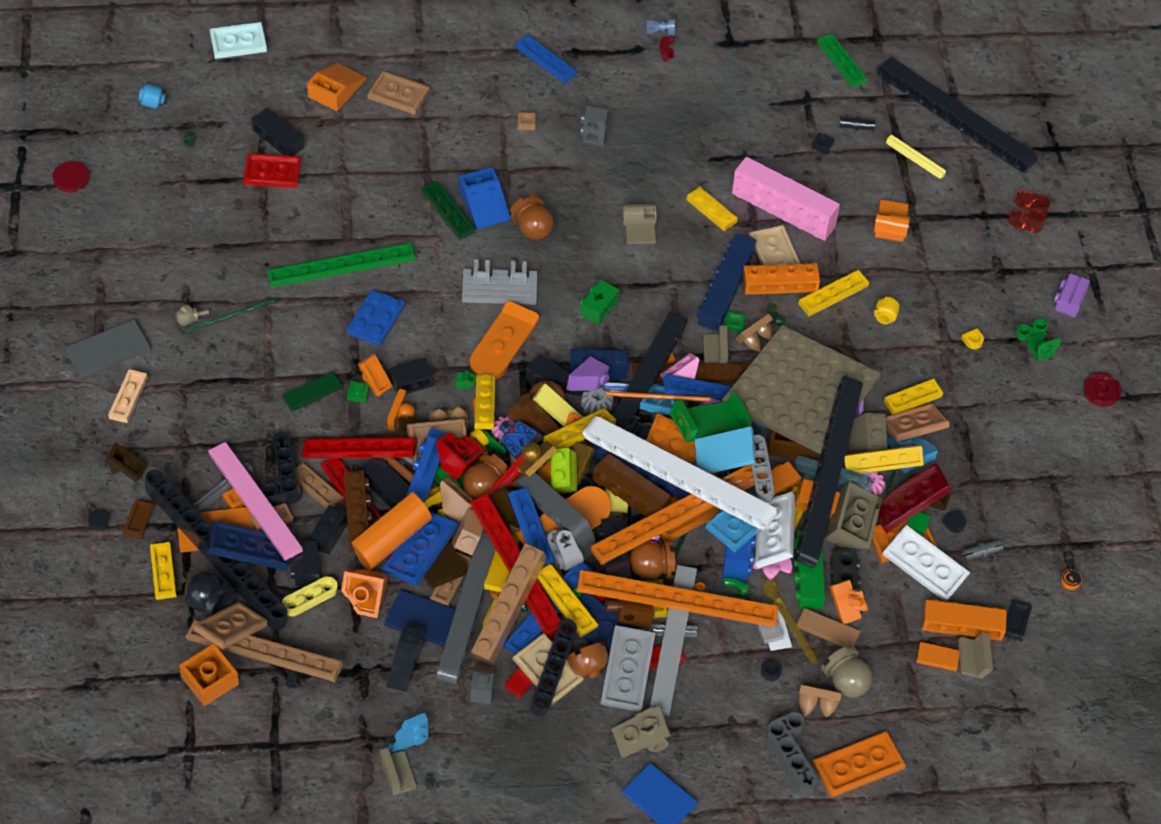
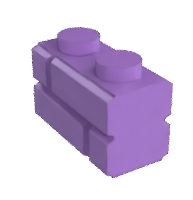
M1071 273L1068 275L1067 280L1063 279L1059 288L1062 292H1057L1054 302L1057 303L1056 311L1076 317L1090 281L1082 277L1079 278V276Z

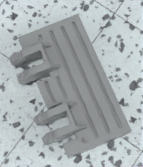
M474 259V275H471V269H463L462 302L505 304L507 301H511L515 304L536 305L537 271H529V277H526L527 261L522 263V273L515 272L516 263L511 261V277H508V270H492V276H490V260L485 262V271H478L479 260Z

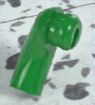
M724 577L723 587L739 589V596L749 594L750 586L743 580Z

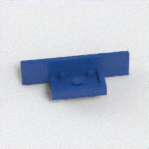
M430 427L426 441H422L418 451L421 453L420 458H416L412 469L415 470L407 496L414 492L421 501L426 502L440 461L436 441L446 433Z

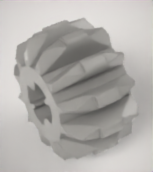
M602 386L597 390L583 392L581 406L584 408V412L592 414L603 408L606 411H611L613 396L605 394L610 390L604 391Z

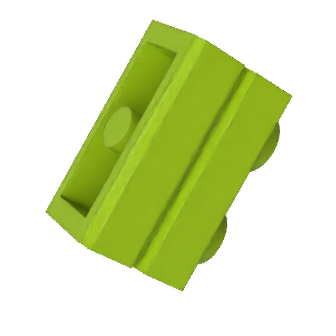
M569 448L557 449V452L551 457V487L559 494L577 492L576 453Z

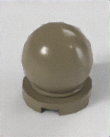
M851 645L848 650L846 647L837 650L828 657L830 662L827 665L822 664L821 666L823 673L827 677H832L835 689L842 693L843 696L851 698L863 696L870 689L873 682V673L869 665L858 658L859 652L854 645Z

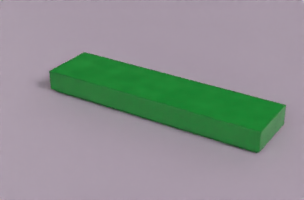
M832 33L817 39V44L851 88L867 83V77Z

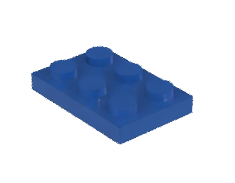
M371 289L348 326L347 334L381 347L405 308V301Z

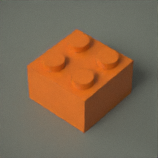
M215 644L210 645L179 665L181 678L203 706L208 705L239 685L237 671Z

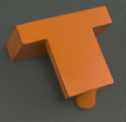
M848 579L830 585L840 623L847 624L862 618L860 611L868 610L862 590H854L851 581Z

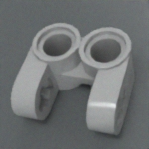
M550 530L547 532L546 538L555 559L554 564L558 570L563 569L566 571L584 562L583 555L571 532L566 530Z

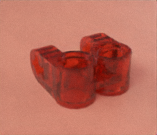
M1023 190L1017 192L1015 204L1020 208L1029 210V213L1021 210L1011 211L1008 219L1009 224L1032 233H1039L1043 229L1050 207L1049 198Z

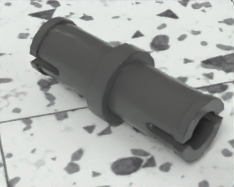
M997 539L988 543L980 542L977 546L962 549V555L970 553V555L964 556L963 559L968 561L979 557L986 558L989 554L1003 551V546L995 547L1002 544V541Z

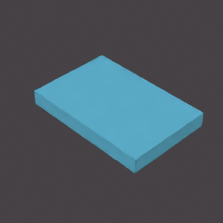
M751 426L695 439L697 467L709 474L756 463L754 434Z

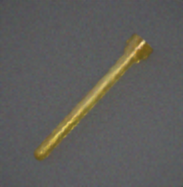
M774 580L765 583L761 588L765 596L772 598L775 605L778 606L779 612L809 662L815 664L817 658L780 598L777 583Z

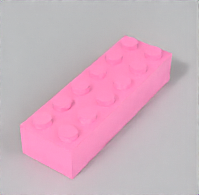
M748 157L735 170L732 194L738 198H742L752 205L824 241L835 229L840 207L839 203Z

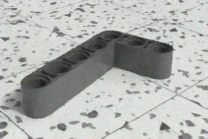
M536 473L530 477L523 474L515 481L519 490L528 488L533 503L560 529L572 533L584 561L593 555L591 546L596 544L592 529L588 521Z

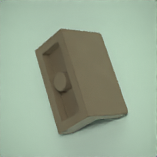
M719 326L718 334L703 335L704 363H727V326Z
M981 633L974 640L964 637L958 639L961 673L983 679L993 670L990 635Z
M388 748L381 749L380 760L392 795L416 789V783L405 752L402 751L390 755Z

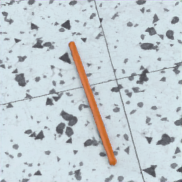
M613 391L605 393L607 396L707 402L712 400L710 397Z

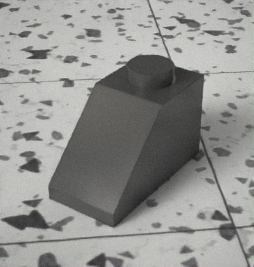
M475 664L471 684V702L491 704L496 666Z

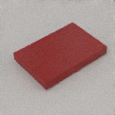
M248 153L243 185L297 188L301 157Z

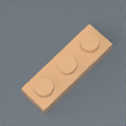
M128 370L108 414L109 419L128 423L147 381V373Z

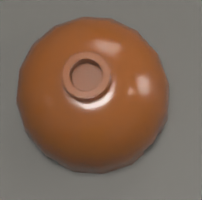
M596 643L580 649L581 651L577 653V656L575 653H572L567 657V662L572 672L580 677L589 676L590 679H594L602 675L600 671L606 668L609 656L605 644Z

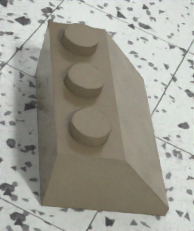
M865 413L854 419L848 454L888 449L885 414ZM886 470L878 471V474L886 473Z
M848 482L837 490L840 496L835 513L829 520L825 539L840 547L868 549L871 545L882 498Z

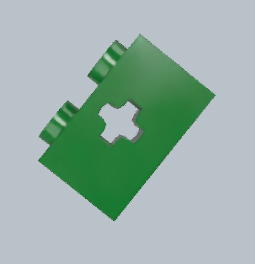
M600 280L597 285L592 286L589 295L581 300L579 305L581 307L580 315L600 325L619 301L620 289Z

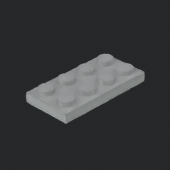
M615 625L600 705L641 712L655 638L654 632Z

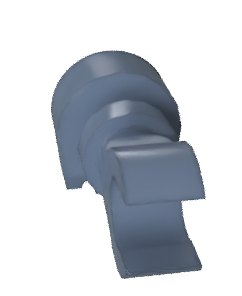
M668 19V23H665V21H661V23L654 20L646 21V32L648 33L668 29L669 35H675V19Z

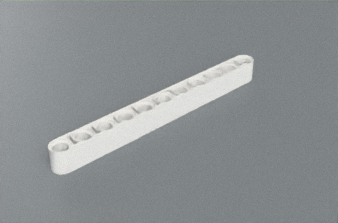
M593 417L582 432L584 437L590 442L758 529L766 530L777 515L776 509L770 504L600 417Z

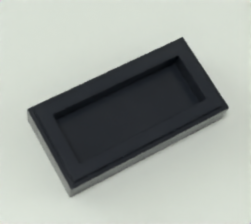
M1016 600L1012 601L1006 621L1005 637L1023 641L1032 605Z

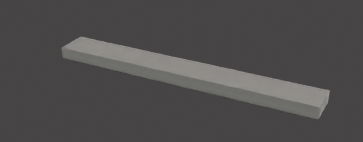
M677 565L673 587L693 590L697 569ZM670 608L650 708L660 706L663 715L666 716L670 715L689 614L687 611Z

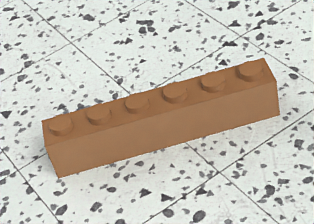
M525 543L471 651L476 659L489 665H494L547 559L544 551Z

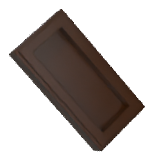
M135 499L122 531L123 535L142 540L155 509V504Z

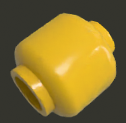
M890 296L879 298L874 309L875 318L882 324L894 322L898 316L900 304Z

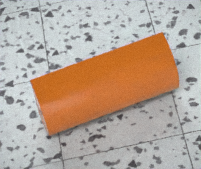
M414 492L409 494L351 542L359 562L368 570H372L432 520L429 510Z

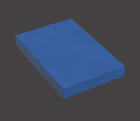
M651 763L622 791V795L657 824H680L698 805L694 798Z

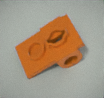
M880 199L879 211H877L874 226L875 237L904 242L910 219L907 216L909 204Z

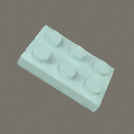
M261 22L210 29L215 59L267 52Z

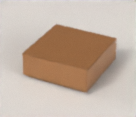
M518 112V130H535L536 113Z

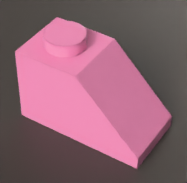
M689 353L661 373L660 376L663 378L668 374L695 379L699 359Z

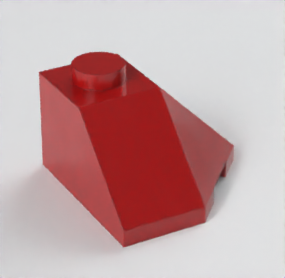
M448 432L436 441L441 468L456 481L486 451L474 439L466 436L463 439L457 438L454 434Z

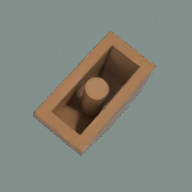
M447 477L440 483L443 512L446 513L448 519L459 523L463 519L467 508L472 509L470 502L474 499Z
M467 508L451 542L453 547L470 555L473 554L483 530L480 521L472 509Z

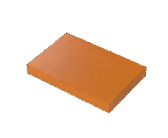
M909 519L888 533L883 530L881 524L875 526L871 542L880 563L890 561L882 554L907 525ZM927 528L925 535H920L937 547L929 528Z

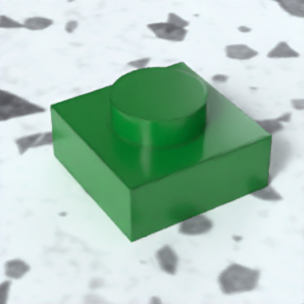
M350 381L347 401L366 403L370 385L364 382Z

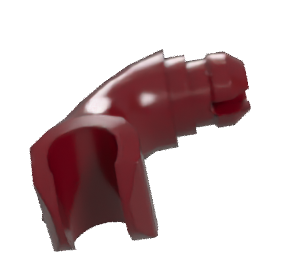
M671 35L663 36L660 40L659 50L664 62L668 61V58H674V50L668 47L674 42V37Z

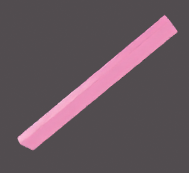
M224 442L208 450L210 457L283 559L287 560L303 552L301 545L227 443Z

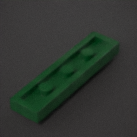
M438 181L422 187L424 196L458 240L475 233V228Z

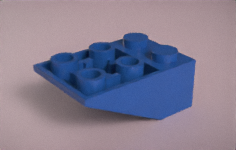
M493 167L459 176V192L476 229L511 221L500 182Z

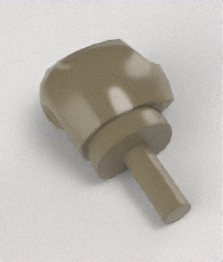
M182 305L176 312V320L178 324L187 326L198 321V316L209 314V311L207 309L197 312L196 308Z

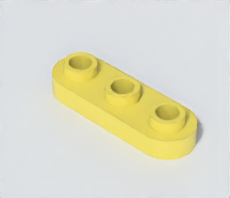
M323 577L286 596L282 600V604L287 608V616H296L335 596L338 591L337 582L332 577Z

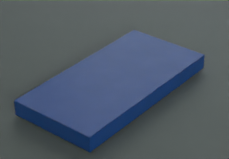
M430 512L432 520L394 551L382 568L383 573L417 586L459 527L458 522Z

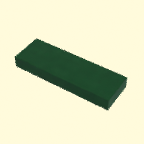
M332 371L283 394L282 399L289 410L293 412L342 389V384Z

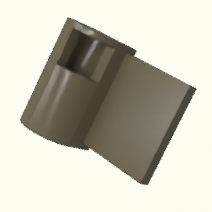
M656 203L623 204L622 217L623 226H625L627 244H656L654 226L656 225L657 217Z
M660 706L651 707L636 714L634 718L611 728L622 758L644 748L651 752L661 751L669 745L667 737L671 736Z

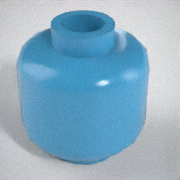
M146 84L144 87H141L138 100L141 101L142 106L157 109L159 104L163 105L165 94H162L160 86Z

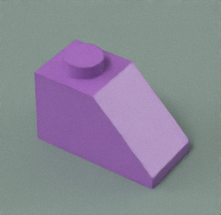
M590 356L569 375L567 390H597L600 386L607 383L609 379V366Z

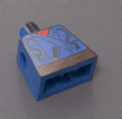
M505 420L499 426V430L505 434L501 438V442L515 460L522 454V449L526 444L536 443L539 446L543 444L544 435L520 420L513 426Z

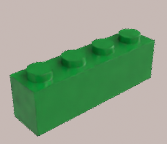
M801 530L797 531V536L794 538L793 550L797 548ZM822 550L819 561L813 569L795 562L793 556V567H797V572H794V584L798 586V589H795V601H798V608L823 610L825 591Z

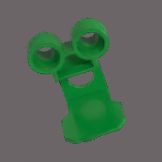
M1036 319L1033 322L1032 328L1027 324H1020L1016 330V337L1020 341L1027 340V347L1037 362L1054 357L1055 351L1062 342L1061 338L1047 342L1044 341L1048 323L1043 319Z

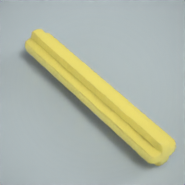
M893 135L887 138L886 143L910 160L939 179L945 176V169Z

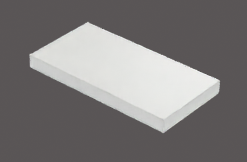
M793 492L774 497L771 501L766 502L776 509L777 515L766 530H760L756 534L755 565L757 568L793 557L795 495Z
M908 525L901 530L882 554L945 602L949 600L970 574L967 569Z

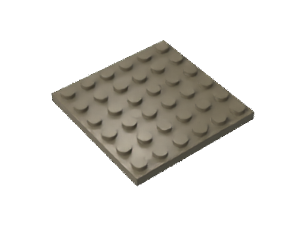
M782 325L725 395L722 402H727L731 393L736 391L747 413L750 414L751 420L821 454L841 378L846 375L863 383L859 406L880 378V372Z

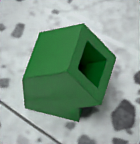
M467 370L465 372H457L456 389L468 390L474 386L476 375Z

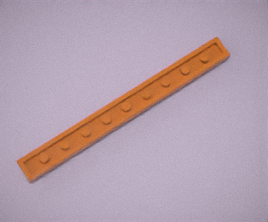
M761 459L756 460V463H763ZM751 464L727 475L721 480L742 491L754 486ZM760 473L757 475V477L760 479H765L767 475L765 473ZM691 494L592 545L591 552L602 565L714 507V505Z
M584 570L579 572L577 592L769 627L777 625L778 606Z

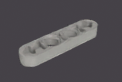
M754 435V443L759 445V450L756 451L754 444L755 459L761 457L765 460L763 463L751 464L756 497L764 502H768L774 497V485L766 441L764 437ZM760 473H765L767 477L765 479H760L757 477V475ZM763 486H766L767 494H764Z

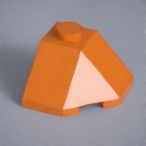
M345 570L341 591L345 597H348L357 614L378 618L386 593L389 574L372 570Z

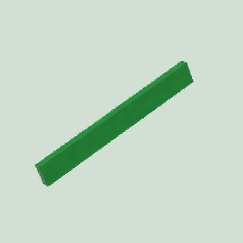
M406 243L267 270V275L271 288L416 261V256L412 243Z

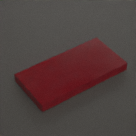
M937 463L933 464L882 498L878 520L886 533L952 491Z

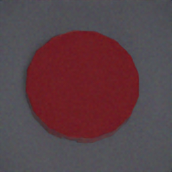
M68 161L55 168L52 178L57 189L73 193L77 192L80 188L82 190L89 183V172L82 163Z
M1106 373L1092 374L1086 379L1083 387L1084 395L1088 401L1101 407L1112 406L1117 403L1122 391L1119 381Z

